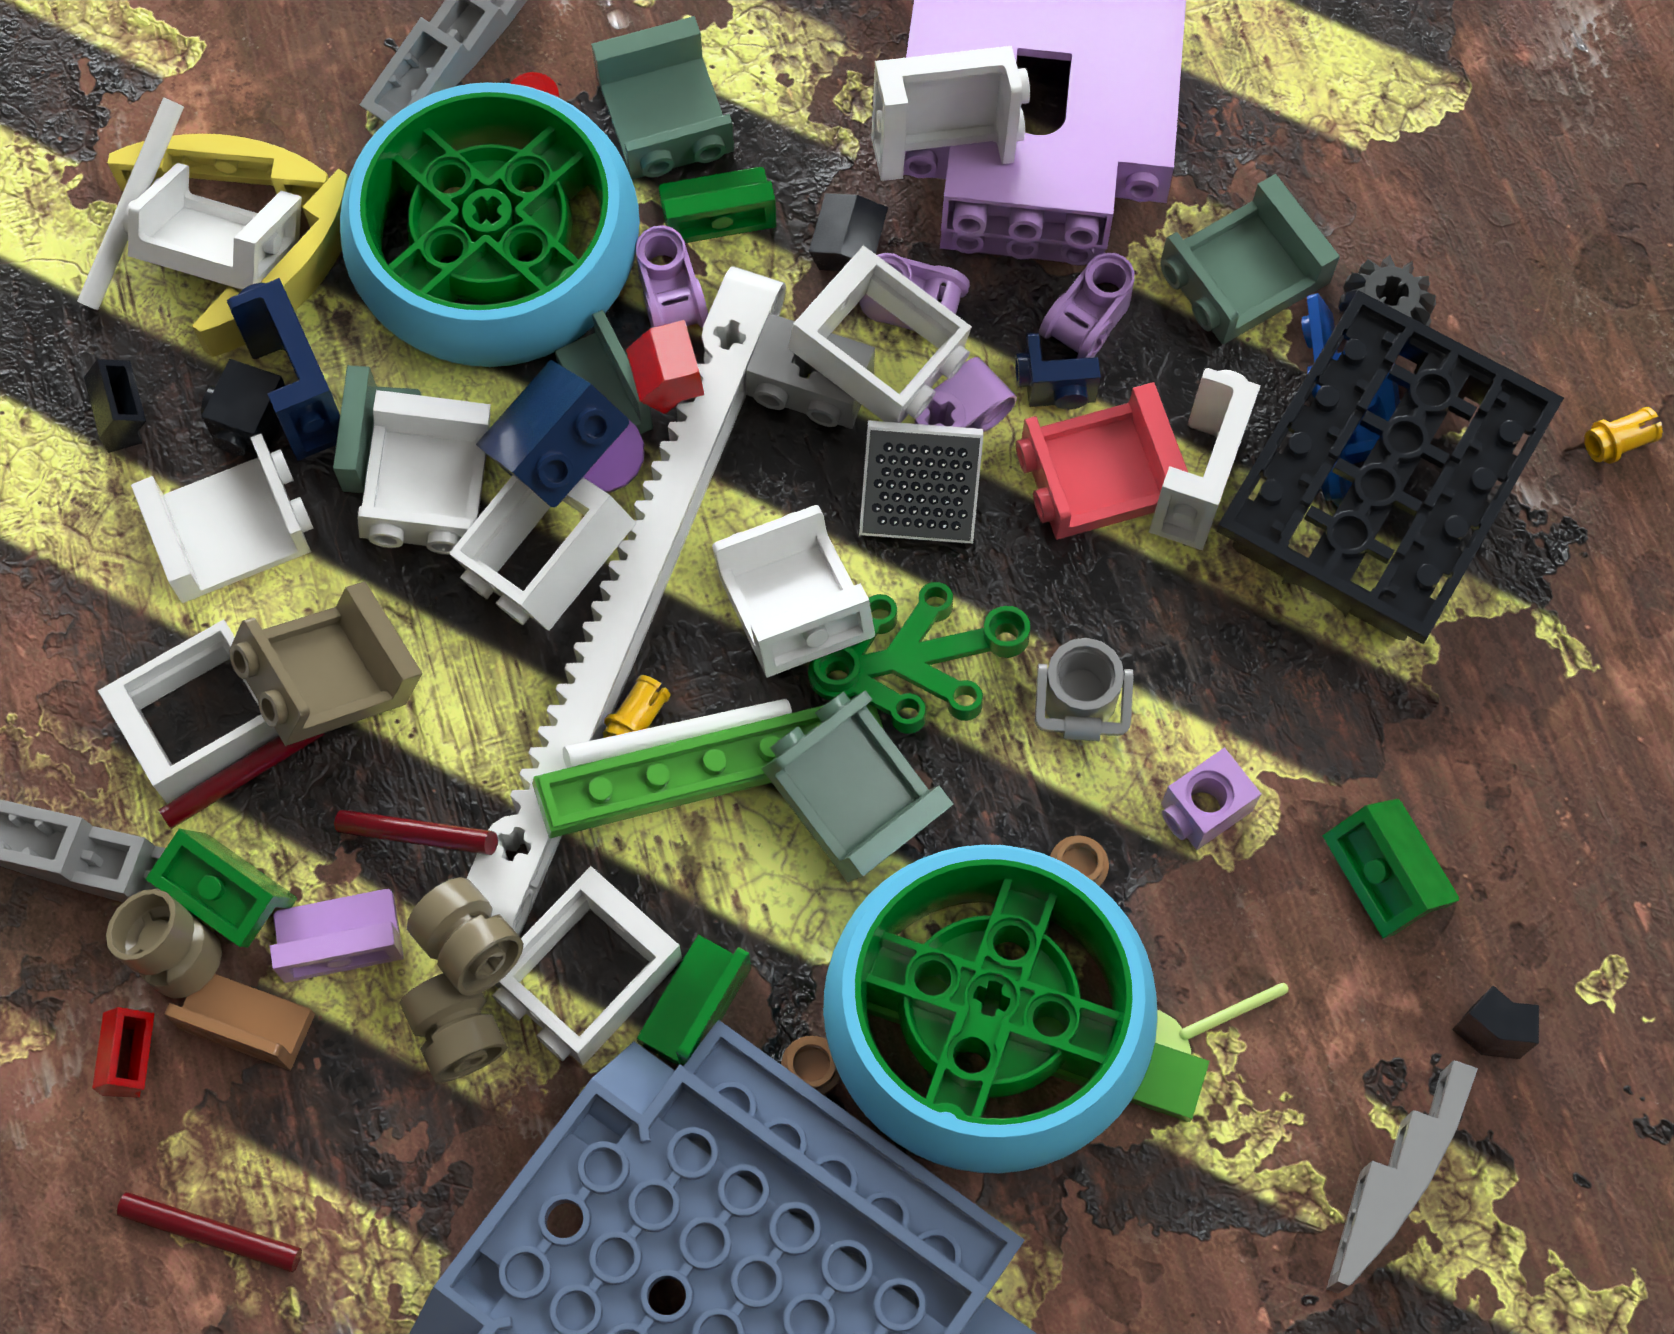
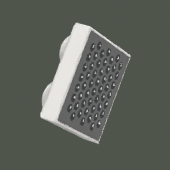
M868 420L859 535L973 544L983 429Z

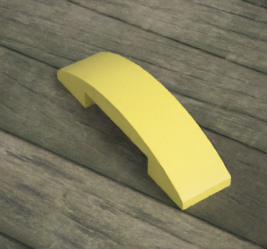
M183 134L171 137L151 186L157 178H161L176 163H181L189 166V178L274 186L276 194L282 190L302 196L301 207L303 208L329 178L325 171L307 159L263 141L221 134ZM145 141L109 153L107 163L121 191H124Z
M339 168L303 206L310 229L260 282L268 283L280 278L294 311L322 283L342 251L340 213L348 176ZM230 286L224 290L192 325L204 352L211 357L246 345L227 304L229 298L239 294Z

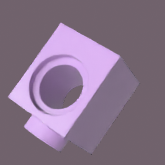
M1224 747L1168 786L1161 802L1164 808L1162 816L1169 829L1180 840L1187 838L1194 848L1198 850L1254 810L1261 793ZM1200 792L1208 793L1217 799L1220 810L1210 813L1204 812L1195 806L1191 796Z

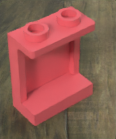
M1154 382L1132 388L1130 401L1126 404L1040 427L1036 416L1024 419L1022 438L1016 441V452L1020 466L1024 473L1032 472L1038 488L1033 491L1038 517L1042 523L1050 522L1056 540L1154 513L1169 466L1188 472Z

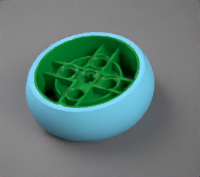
M473 83L451 87L419 99L390 118L372 136L358 156L345 187L340 213L341 246L349 277L357 293L372 314L399 339L424 353L452 363L482 367L509 366L545 357L554 353L555 350L571 344L594 326L593 313L603 310L604 313L608 311L619 296L633 266L639 235V205L632 179L617 148L608 136L576 107L554 95L527 86L509 83ZM588 185L598 200L600 220L591 243L581 258L578 259L568 250L573 227L572 209L569 201ZM530 186L540 187L532 192L521 191ZM449 188H461L460 190L454 193H443L445 190ZM406 191L412 196L407 225L410 247L388 265L382 252L383 234L392 209ZM533 254L539 256L529 262L518 261L525 255ZM447 256H460L454 262H440ZM457 299L490 305H466L454 302Z
M974 845L941 851L919 859L884 880L865 898L846 924L833 951L824 988L823 1014L826 1037L837 1071L852 1099L880 1131L915 1155L936 1164L977 1173H1008L1041 1167L1072 1154L1099 1136L1120 1116L1142 1083L1151 1060L1157 1029V996L1153 971L1137 931L1117 903L1095 882L1064 862L1039 852L1005 845ZM967 903H996L992 915L974 916L954 922L935 933L924 944L898 936L917 920L941 909ZM1051 921L1069 932L1093 958L1108 986L1112 1009L1082 999L1078 980L1069 960L1059 946L1046 935ZM1012 942L1019 945L1024 950L1025 955L1017 960H1007L999 956L994 947L1000 943ZM932 976L943 980L948 989L940 995H926L918 989L916 983L924 977ZM986 998L995 999L999 1002L995 1016H987L981 1013ZM867 1001L898 1012L899 1022L907 1045L922 1067L933 1077L926 1099L908 1087L884 1061L870 1031L867 1017ZM1041 1017H1053L1060 1021L1064 1026L1065 1032L1055 1037L1044 1036L1034 1027L1033 1022ZM973 1052L985 1060L987 1067L981 1072L967 1073L958 1068L954 1059L961 1053ZM1058 1069L1090 1079L1070 1098L1041 1112L1004 1119L982 1118L989 1098L1008 1097L1025 1092L1045 1081Z

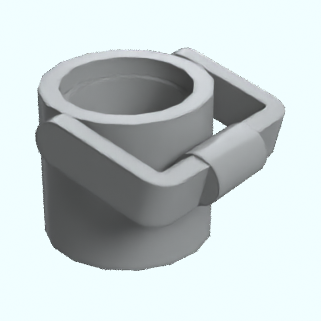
M1081 638L1073 639L1061 645L1051 657L1048 669L1047 664H1038L1035 702V724L1037 728L1045 732L1063 733V739L1100 741V735H1123L1131 725L1133 669L1123 670L1122 661L1116 652L1102 641ZM1122 688L1120 723L1107 722L1115 711ZM1045 711L1050 718H1045Z

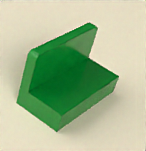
M763 167L663 183L659 186V196L665 225L679 232L685 243L777 227L776 199L772 181H767Z
M1399 799L1365 805L1322 835L1383 939L1396 935L1428 913L1450 907L1459 901L1458 894Z
M178 829L145 879L159 890L167 892L188 911L234 944L249 948L275 907L291 908L297 900V897L210 835L184 829Z
M698 934L637 1037L638 1044L677 1066H684L718 1020H722L751 970L749 952L738 947L733 954Z

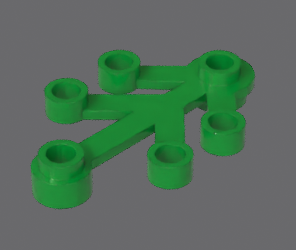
M931 582L921 588L919 603L887 650L865 654L875 639L873 637L812 660L808 667L809 683L816 694L827 700H832L843 691L848 698H851L866 690L873 699L868 704L891 715L893 727L905 734L915 733L924 726L926 721L924 701L916 694L904 693L900 695L873 678L894 674L947 702L948 711L954 718L962 721L972 720L982 710L983 693L981 688L972 681H959L930 665L986 652H992L1001 658L1017 656L1029 644L1030 621L1022 610L1013 606H1000L988 613L984 621V628L922 641L934 622L945 620L953 610V593L951 589L944 583ZM883 594L869 597L871 613L877 609H883L890 613L884 619L872 617L875 637L877 634L890 632L897 624V605L895 601ZM932 597H940L945 600V603L939 607H933L928 605L926 601ZM1002 633H1010L1016 637V640L1001 641L996 637ZM833 671H843L848 675L840 680H833L827 677ZM961 695H969L975 699V702L969 706H962L956 703L955 699ZM904 708H913L918 712V715L912 719H905L899 716L898 712Z

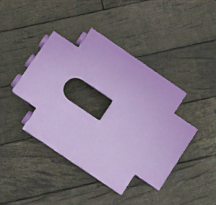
M914 0L906 58L1012 46L1015 60L1018 55L1071 61L1064 124L1057 131L1047 135H1032L1025 132L1024 141L1016 143L1014 163L1002 164L997 143L993 141L905 151L903 175H910L916 178L946 179L940 249L957 250L962 253L977 252L1012 256L1017 259L1032 258L1060 261L1072 265H1088L1089 261L1095 256L1103 254L1105 249L1107 250L1115 198L1132 199L1138 202L1167 203L1175 159L1186 0Z

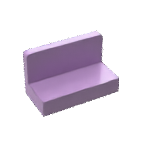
M390 889L277 910L273 915L277 944L270 945L272 966L284 983L404 959L395 898Z

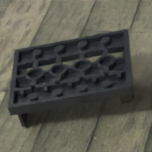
M1358 290L1219 522L1216 532L1233 540L1232 547L1238 553L1284 577L1282 584L1291 583L1318 594L1339 609L1345 618L1350 613L1397 640L1405 641L1408 636L1424 645L1564 397ZM1343 339L1348 340L1338 360L1332 359ZM1399 355L1417 364L1414 373L1394 364ZM1387 375V379L1407 389L1389 422L1367 410ZM1317 384L1321 388L1318 390L1311 406L1308 407L1304 404ZM1465 397L1480 404V407L1478 408L1472 420L1471 418L1474 415L1477 407L1465 401ZM1448 411L1467 421L1471 420L1445 465L1450 454L1433 446L1430 442ZM1360 421L1361 426L1380 435L1361 469L1339 457ZM1289 431L1294 433L1290 437L1283 453L1277 452ZM1525 433L1529 437L1518 456L1512 453ZM1423 458L1440 468L1444 467L1418 512L1422 501L1402 490L1420 459ZM1332 468L1333 473L1352 482L1333 516L1311 505ZM1261 478L1265 479L1266 481L1262 484L1255 500H1250L1249 496ZM1498 480L1502 484L1492 502L1488 503L1485 500ZM1395 505L1413 516L1418 512L1389 562L1395 550L1375 540V537L1391 509ZM1303 518L1316 527L1325 530L1309 558L1288 547L1289 541ZM1469 528L1475 530L1464 551L1459 550L1458 547ZM1366 553L1386 564L1389 562L1379 582L1371 592L1350 581ZM1441 577L1448 578L1436 600L1431 598L1430 596Z

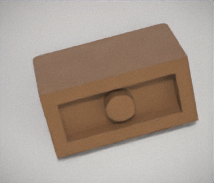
M214 974L213 978L200 991L186 997L182 1007L169 1003L164 1016L179 1030L291 1071L315 1013L310 1008Z

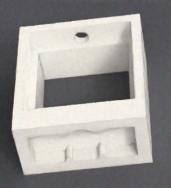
M863 245L793 323L788 349L884 422L901 423L908 414L914 419L918 418L935 396L936 391L932 389L933 385L942 375L951 379L965 363L970 352L964 347L972 326ZM865 294L938 348L936 353L900 394L826 339Z
M512 475L449 554L466 569L460 578L478 594L488 599L494 591L501 596L496 605L518 623L524 625L530 617L550 631L634 527L636 522L611 495L582 477L562 501L583 514L584 517L526 589L522 591L497 572L549 510L550 506L523 482Z
M224 619L98 690L151 784L166 803L173 801L279 736L275 728L269 726L264 721L262 715H259L172 765L141 712L142 708L230 659L229 649L235 637ZM243 679V681L245 682L246 686L248 687L249 691L251 692L252 696L258 704L256 696L254 695L247 681Z
M590 866L521 938L524 943L522 954L511 971L495 984L498 990L492 996L516 1020L519 1021L527 1014L537 1023L542 1030L536 1037L557 1058L564 1061L570 1054L583 1066L683 960L680 945ZM591 909L647 959L649 963L593 1023L578 1036L520 982Z

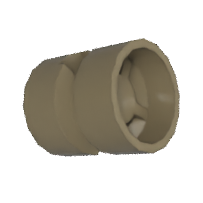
M459 877L436 886L418 902L408 918L407 930L431 959L438 960V967L460 994L471 996L482 993L503 979L518 962L524 943L500 914L492 916V906L469 879Z
M158 889L142 890L123 902L109 921L106 940L107 947L111 953L133 972L139 973L158 992L173 999L183 998L200 991L213 978L220 965L222 948L219 938L195 916L192 917L186 908L167 892Z
M443 973L411 989L400 1001L401 1008L413 1034L425 1037L427 1040L420 1050L435 1082L456 1080L482 1069L498 1059L508 1048L493 1015L481 1012L487 1002L483 993L471 996L462 995Z

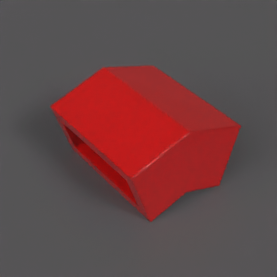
M685 320L650 328L626 349L641 403L666 414L679 402L704 395L699 368Z
M116 1007L103 1012L92 1089L101 1096L140 1098L141 1091L145 1088L155 1013ZM134 1029L128 1078H118L116 1073L122 1030Z

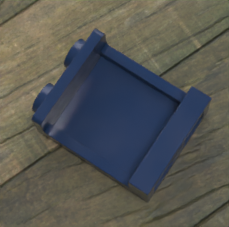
M280 278L268 283H255L247 286L238 295L229 298L227 304L252 359H259L278 350H284L292 364L299 381L267 394L297 461L335 446L337 443L340 414Z
M550 360L476 445L511 477L513 475L523 482L550 507H556L628 427L629 419L591 383Z

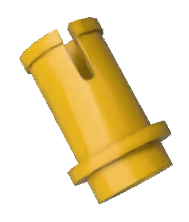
M1644 407L1635 413L1612 422L1604 419L1594 422L1591 430H1588L1584 436V443L1588 454L1596 462L1604 461L1611 464L1619 461L1622 453L1659 441L1663 433L1661 422L1640 429V427L1645 425V422L1658 417L1657 413L1652 408Z
M646 675L638 676L635 685L615 714H608L605 717L604 724L606 728L602 732L604 738L648 729L664 703L670 698L667 688H661L658 693L656 690L660 687V682Z

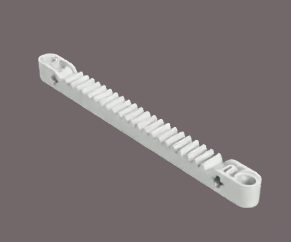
M731 266L727 271L702 331V343L705 349L704 364L697 365L704 395L687 399L686 402H679L676 406L678 422H670L668 425L670 441H661L659 446L661 461H653L651 465L653 480L644 481L643 483L645 500H636L635 502L636 520L634 521L636 524L627 534L628 540H622L617 547L620 560L610 561L608 565L611 581H602L600 584L603 601H593L591 605L594 622H584L582 626L586 642L575 643L573 648L577 663H567L564 668L569 684L557 685L556 693L560 705H549L547 708L551 726H540L538 729L542 747H531L528 752L533 768L521 769L519 775L525 790H512L510 797L517 814L505 816L492 824L489 831L496 832L498 836L497 849L492 855L477 853L467 876V879L489 901L493 908L492 916L500 914L519 936L562 837L558 836L550 839L548 837L532 785L533 778L537 775L567 768L563 759V747L604 737L602 734L606 728L604 719L608 714L614 713L747 395L746 368L768 314L780 315L786 291V285L783 282ZM521 843L525 844L529 853L527 855L517 853L513 861H509L506 851H517Z

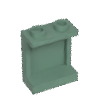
M1274 174L1257 184L1253 201L1184 240L1177 232L1168 236L1160 263L1162 273L1169 285L1176 290L1181 289L1192 304V311L1199 325L1206 331L1212 330L1221 344L1224 345L1328 285L1331 282L1340 256L1279 177Z
M866 690L851 700L844 691L815 712L822 721L805 735L798 726L770 747L776 757L761 768L847 882L865 876L954 805L940 786L930 790L926 787L867 709L866 705L873 699Z

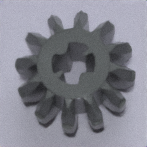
M1389 255L1383 259L1380 267L1367 259L1361 265L1358 273L1352 272L1347 277L1343 286L1344 294L1340 298L1338 309L1340 314H1344L1359 290L1429 327L1432 321L1430 314H1432L1436 305V295L1427 292L1430 286L1429 276L1414 277L1412 275L1414 270L1413 260L1405 264L1403 268L1395 267L1392 257Z

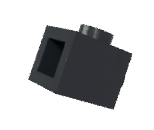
M229 359L217 385H212L208 388L201 405V417L216 446L237 456H243L245 452L257 455L251 437L262 434L268 449L270 448L281 424L267 393L286 386L282 376Z

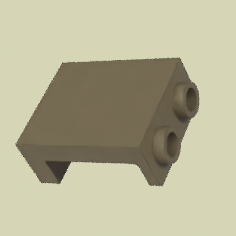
M365 581L345 587L337 606L263 630L254 617L243 620L229 649L234 671L240 678L247 681L258 700L260 713L264 721L269 726L275 728L285 746L406 705L423 674Z

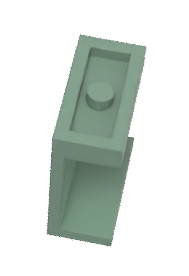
M695 16L591 44L595 73L632 180L644 176H662L672 168L694 162H712L724 154L734 152L732 120L730 114H722L703 60L701 33Z

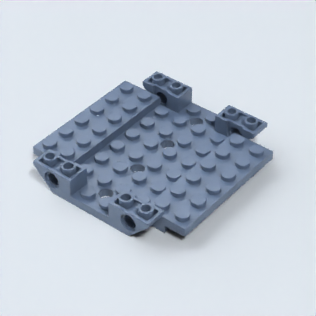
M718 1020L685 1065H679L676 1070L670 1068L634 1041L591 1078L434 1285L409 1334L1036 1333L986 1297L1024 1242L1022 1237ZM564 1203L576 1205L583 1213V1224L580 1230L569 1238H558L552 1235L547 1226L551 1211L556 1206ZM664 1279L678 1281L686 1291L684 1305L678 1312L672 1315L658 1314L649 1305V1293L652 1287Z

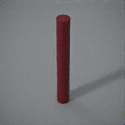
M322 733L287 746L284 745L280 736H277L158 810L170 829H173L325 734Z
M340 810L336 814L334 821L335 830L338 833L484 855L494 854L498 845L496 832L350 810Z
M125 1192L122 1195L117 1207V1216L292 1273L296 1270L301 1258L302 1248L129 1192Z

